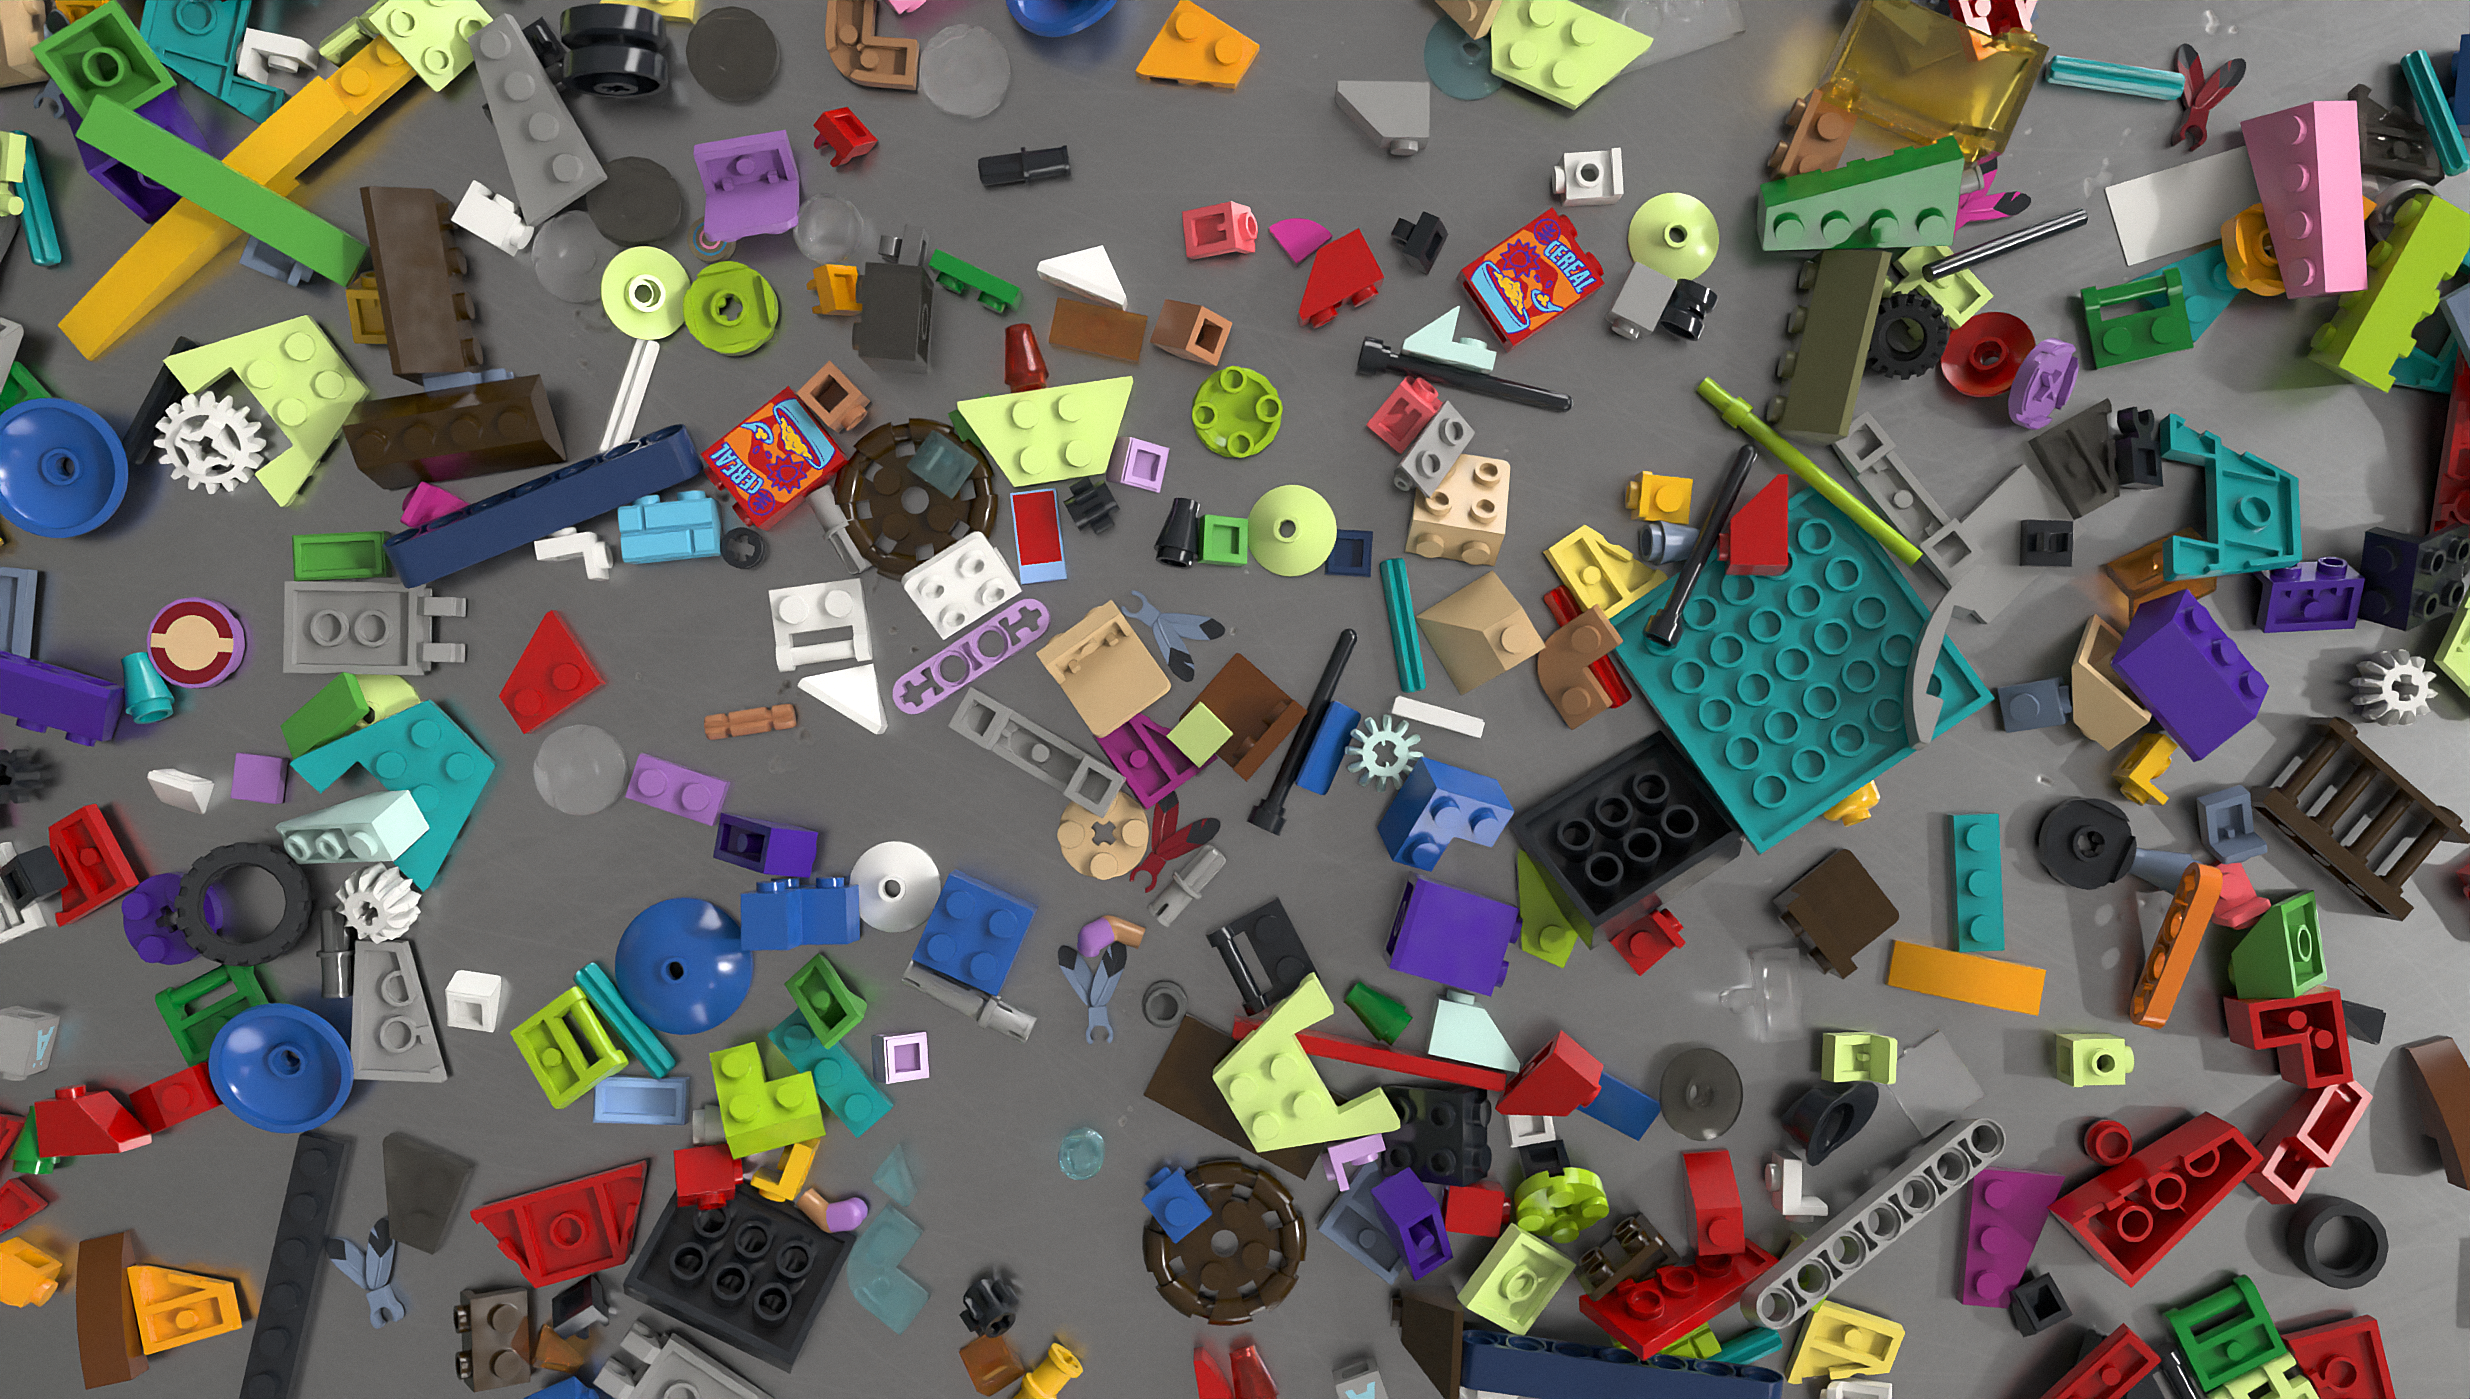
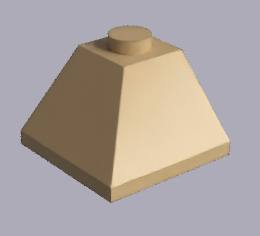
M1493 570L1415 616L1417 624L1460 695L1508 671L1546 648L1522 606Z
M2094 614L2088 619L2072 664L2073 722L2079 726V729L2087 738L2097 741L2109 751L2149 723L2152 713L2110 666L2123 637L2098 615Z

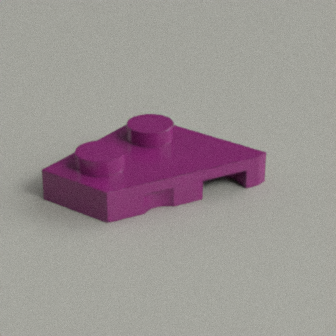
M1138 713L1107 736L1098 738L1092 735V737L1116 771L1126 777V785L1144 810H1147L1217 760L1218 757L1214 753L1198 768L1166 737L1172 731L1171 729L1162 727L1152 722L1150 718Z

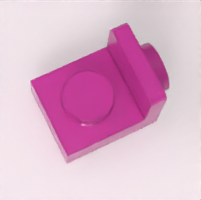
M422 481L418 487L412 488L406 495L402 504V511L404 513L400 522L408 527H415L471 504L437 485Z

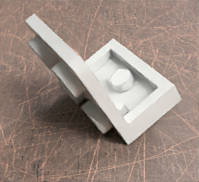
M981 532L969 534L906 573L901 580L906 592L943 640L1022 592L1004 557L997 547L992 548Z

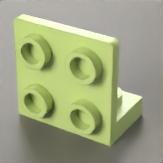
M378 0L358 18L359 22L370 34H381L433 91L443 89L474 61L467 38L493 21L476 0Z

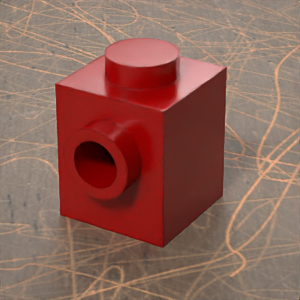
M728 1143L673 1151L678 1207L698 1205L699 1210H712L726 1206V1200L734 1199L735 1185L743 1184V1170L741 1158L733 1159Z

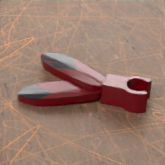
M2184 43L2176 51L2174 67L2176 73H2181L2185 76L2184 90L2181 97L2187 110L2184 111L2179 128L2173 134L2172 142L2174 146L2186 139L2185 131H2189L2195 139L2193 146L2190 147L2193 152L2202 146L2207 139L2206 124L2210 110L2239 84L2245 74L2246 62L2242 58L2226 62L2205 83L2198 53L2191 45Z
M1172 791L1156 803L1151 841L1153 852H1150L1141 866L1134 868L1130 874V882L1134 881L1136 873L1141 870L1148 871L1151 874L1152 882L1145 888L1146 893L1153 890L1156 886L1157 876L1166 861L1180 857L1206 844L1214 838L1221 826L1219 820L1206 818L1193 822L1176 832L1179 801L1175 791Z

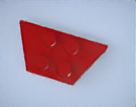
M646 1160L475 1207L470 1211V1215L476 1224L482 1222L499 1241L496 1246L508 1259L515 1261L519 1265L521 1273L535 1289L625 1264L630 1258L647 1163Z

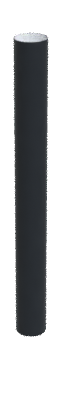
M2077 208L1925 264L1922 267L1923 277L1930 283L2087 224V213L2083 208Z

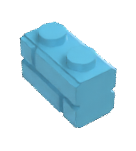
M685 491L677 493L678 501L660 503L658 495H647L632 501V506L618 507L621 550L624 563L634 565L722 556L721 542L724 536L719 501L713 498H706L705 491Z

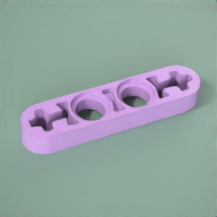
M1023 599L1014 603L901 676L893 687L895 705L901 711L908 714H921L928 711L1041 638L1048 631L1051 624V615L1048 608L1042 602L1035 599ZM1027 607L1032 612L1039 610L1042 615L1037 620L1039 628L1034 632L1029 627L1022 628L1015 633L1021 638V642L1013 645L1010 633L1000 625V622L1008 618L1009 626H1013L1022 620L1023 617L1020 611L1023 608ZM996 631L1003 637L1004 648L996 657H986L980 652L979 639L985 632ZM958 656L964 661L966 672L957 682L946 681L941 675L940 666L946 657ZM930 668L934 680L939 686L944 688V691L937 695L936 688L931 687L922 693L923 703L920 706L915 702L906 703L903 699V696L908 693L905 685L911 682L914 686H919L930 680L923 674L925 670Z

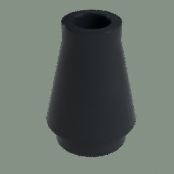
M1174 498L1170 513L1153 547L1157 551V562L1175 568H1191L1193 559L1198 558L1200 503L1186 498Z

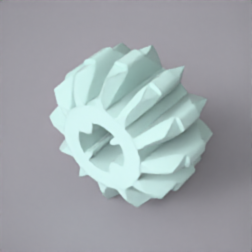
M1383 715L1381 730H1378L1375 721L1368 717L1364 719V723L1370 733L1369 735L1365 736L1357 729H1353L1350 732L1354 739L1362 743L1360 748L1346 746L1344 752L1348 755H1360L1361 760L1352 762L1347 768L1350 773L1357 772L1364 767L1367 769L1359 780V784L1363 787H1366L1374 775H1377L1376 790L1378 792H1385L1387 777H1390L1393 786L1400 790L1403 786V781L1398 773L1403 771L1409 776L1413 768L1406 765L1408 759L1418 761L1420 756L1423 757V753L1408 751L1409 746L1417 744L1421 740L1420 736L1413 734L1405 739L1401 737L1409 726V723L1405 720L1400 721L1394 731L1391 732V715ZM1385 740L1390 741L1393 744L1390 752L1395 758L1390 764L1383 761V766H1378L1375 763L1377 754L1373 751V747L1378 742L1380 745L1385 746Z

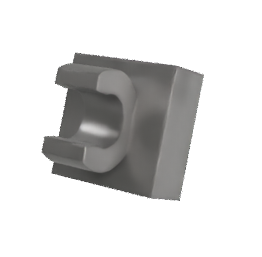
M905 224L903 239L881 235L878 254L882 255L881 258L884 260L898 262L897 271L904 279L921 282L929 235L923 227Z

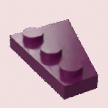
M1987 1166L1967 1182L1957 1301L1962 1305L2008 1309L2011 1302L2009 1292L2018 1287L2050 1214L2047 1206L2055 1202L2066 1176L2057 1172Z

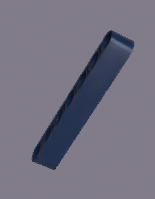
M671 425L400 532L385 541L382 547L404 587H418L685 481L702 471L704 465L685 425Z
M1471 1329L1463 1331L1460 1386L1467 1389L1537 1399H1782L1784 1377L1782 1374L1769 1368L1656 1353L1643 1361L1629 1349Z

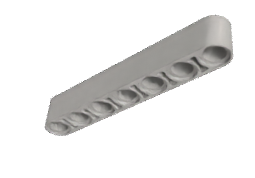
M1989 1118L1960 1119L1952 1123L1750 1284L1743 1291L1740 1298V1310L1744 1318L1751 1324L1770 1329H1784L1790 1326L1997 1159L2004 1151L2006 1145V1134L2002 1126ZM1975 1129L1981 1137L1978 1149L1973 1146L1971 1138ZM1941 1155L1947 1162V1171L1944 1177L1939 1174L1937 1168ZM1907 1183L1913 1189V1199L1909 1205L1903 1198V1189ZM1873 1210L1879 1217V1226L1874 1233L1868 1226V1217ZM1838 1238L1842 1240L1845 1248L1844 1255L1839 1261L1835 1259L1833 1254V1245ZM1803 1266L1810 1273L1809 1284L1804 1289L1800 1288L1797 1280L1798 1272ZM1770 1294L1774 1299L1775 1308L1771 1316L1766 1318L1762 1312L1761 1305L1766 1295Z

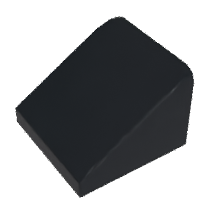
M41 846L16 855L0 869V877L19 911L33 906L68 885V880L49 846Z
M2341 1000L2346 1031L2357 1040L2378 1045L2381 1040L2386 1013L2382 1009Z
M2049 1272L2009 1292L2017 1325L2023 1338L2035 1335L2073 1315Z

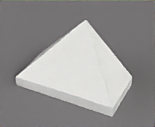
M1103 245L1040 261L1037 268L1040 279L1125 313L1128 305L1127 298Z
M873 664L805 677L797 685L876 735L883 734L888 727Z

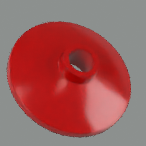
M2004 312L1981 313L1972 316L1960 328L1950 333L1943 356H1941V368L1950 385L1963 394L1974 397L1999 395L2011 390L2019 367L2029 352L2036 347V341L2029 326L2020 318ZM1989 358H1999L1994 364L1984 365L1985 361Z

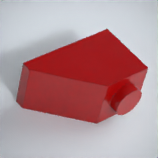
M1778 474L1730 519L1725 533H1718L1717 560L1725 561V575L1781 576L1787 568L1788 474Z
M1560 1030L1519 1070V1073H1516L1506 1082L1505 1089L1501 1091L1495 1109L1502 1115L1567 1117L1579 1105L1585 1108L1598 1096L1602 1088L1598 1083L1604 1065L1565 1032Z
M209 1061L187 1068L129 1094L140 1123L151 1135L224 1104L212 1085Z
M85 1084L71 1085L54 1089L55 1097L34 1102L40 1158L121 1153L152 1143L151 1133L108 1091L86 1092Z
M1727 1149L1681 1152L1688 1244L1699 1256L1745 1253L1742 1204L1729 1151Z

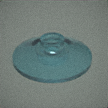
M1446 14L1435 23L1426 39L1424 63L1430 79L1442 92L1460 100H1478L1495 93L1507 81L1492 74L1490 71L1491 37L1489 31L1486 36L1474 40L1449 14ZM1469 42L1475 43L1479 47L1480 52L1476 56H1468L1464 52L1463 46Z

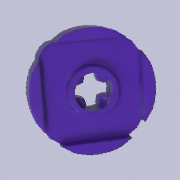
M170 872L152 876L141 882L133 893L127 895L122 902L123 925L127 939L135 951L138 952L140 958L147 963L176 965L202 956L201 953L193 949L186 942L183 931H180L179 928L177 931H174L164 921L168 907H170L172 912H177L175 897L176 895L179 896L181 888L179 883L186 873ZM210 886L206 891L203 908L206 922L216 934L217 929L222 927L223 909L217 893Z

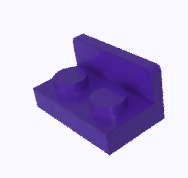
M2321 557L2318 559V562H2298L2290 568L2253 572V575L2263 583L2256 626L2263 633L2355 629L2365 578L2349 566L2348 562L2344 559Z

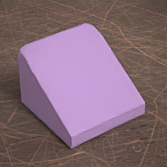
M1116 437L1106 480L1124 486L1160 493L1170 448L1132 437Z
M925 1031L886 1033L871 1036L873 1076L876 1081L889 1084L929 1077L927 1035Z

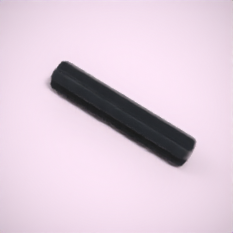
M180 336L168 357L202 346L187 337ZM165 363L122 441L127 460L135 464L144 462L154 440L160 432L156 427L157 422L163 417H168L165 410L176 402L184 387Z

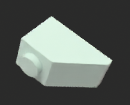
M1448 989L1447 996L1435 994L1424 1048L1428 1054L1519 1073L1520 1062L1483 1006L1478 1002H1474V994L1456 989Z

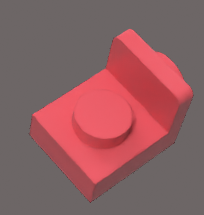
M1230 201L1182 212L1187 258L1200 259L1235 251L1244 254L1255 252L1254 239L1257 237L1258 227L1250 207Z
M1408 375L1366 425L1398 453L1402 454L1443 403L1437 398L1438 392L1429 382L1422 378L1414 379L1411 375Z
M2217 860L2209 864V866L2219 868L2223 876L2222 890L2210 918L2212 923L2233 927L2234 930L2248 928L2258 923L2261 919L2260 914L2268 911L2272 905L2269 899L2257 897L2241 863L2226 865Z

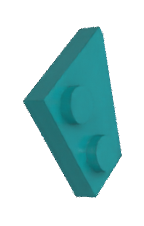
M2222 244L2128 281L2133 282L2162 275V270L2178 267L2182 279L2183 296L2193 343L2198 340L2242 290L2235 288L2227 278L2226 270L2228 264L2225 260ZM2165 293L2136 299L2147 310L2168 306Z

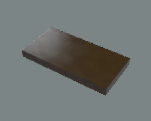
M1186 1012L1143 1096L1289 1173L1306 1180L1325 1142L1257 1152L1212 1078L1213 1069L1241 1041L1234 1040L1231 1035ZM1325 1086L1338 1107L1348 1101L1346 1096Z

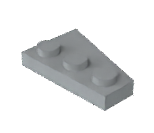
M360 939L355 942L350 1053L354 1067V1079L443 1083L448 1080L409 941L386 940L376 944L372 939Z

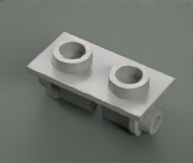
M1448 400L1443 402L1394 470L1395 478L1393 481L1399 489L1408 491L1410 488L1418 487L1427 498H1430L1474 436L1475 431Z

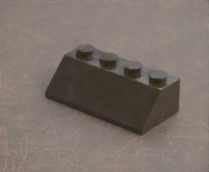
M361 187L360 194L393 375L424 387L423 379L462 372L479 373L478 365L483 363V354L480 343L476 337H473L470 320L475 317V309L470 294L464 290L462 274H466L467 265L462 249L456 245L454 229H458L459 225L451 221L456 212L454 204L448 198L430 188Z
M540 374L355 403L342 425L357 468L384 490L418 485L422 481L431 483L566 460V454Z

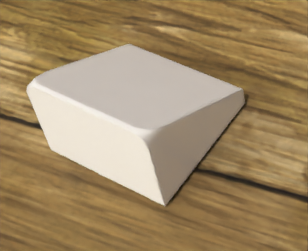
M160 769L149 772L147 779L160 801L197 814H204L206 812L214 787V783L211 780L176 769Z
M458 970L445 990L447 1026L493 1032L500 999L501 977Z

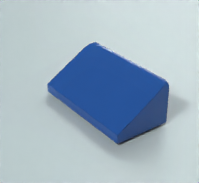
M1332 700L1329 703L1296 776V785L1319 795L1327 794L1345 755V747L1349 746L1352 739L1350 732L1357 728L1361 719L1359 712L1337 701Z
M1602 1071L1598 1083L1602 1088L1598 1096L1587 1107L1584 1108L1579 1105L1576 1109L1639 1141L1659 1115L1664 1104L1658 1099Z

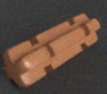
M792 704L772 706L771 710L768 707L729 712L728 716L724 713L709 715L704 718L705 734L709 740L728 738L729 734L732 737L769 732L773 727L775 730H782L796 726V715Z

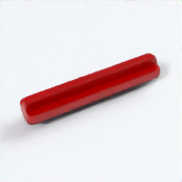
M1559 585L1544 595V600L1560 627L1582 614L1567 586ZM1608 654L1588 665V668L1613 702L1609 706L1611 709L1622 706L1632 698L1631 692Z

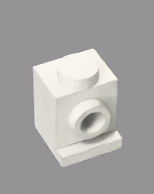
M1611 148L1608 151L1564 153L1558 162L1559 166H1553L1552 188L1554 194H1560L1561 207L1616 204L1624 194L1621 148ZM1592 169L1595 172L1596 180L1593 182L1585 181L1581 176V170Z
M475 180L471 183L451 221L513 257L518 249H522L528 244L534 232V227L526 226L525 220L518 216L521 207L503 196L495 194Z

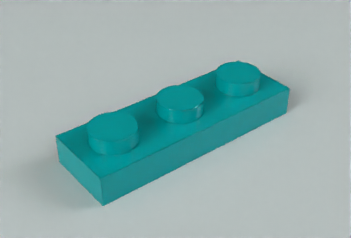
M1999 813L1948 815L1953 950L1957 952L2005 950Z
M799 1007L767 1034L799 1073L811 1071L819 1096L856 1138H859L893 1108L894 1104L839 1041L829 1050L823 1047Z

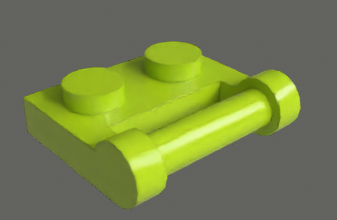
M579 986L569 989L510 1032L554 1109H564L601 1081L621 1071L629 1064L623 1051L615 1049L588 1004L589 999ZM569 1012L573 1014L599 1058V1061L592 1066L589 1065L562 1019Z

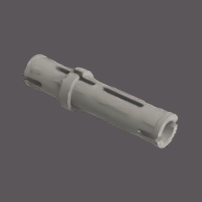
M913 959L901 980L902 984L918 990L932 999L978 1021L977 1026L985 1030L988 1026L1022 1045L1025 1044L1037 1018L1002 1002V996L997 995V997L991 996L965 982Z

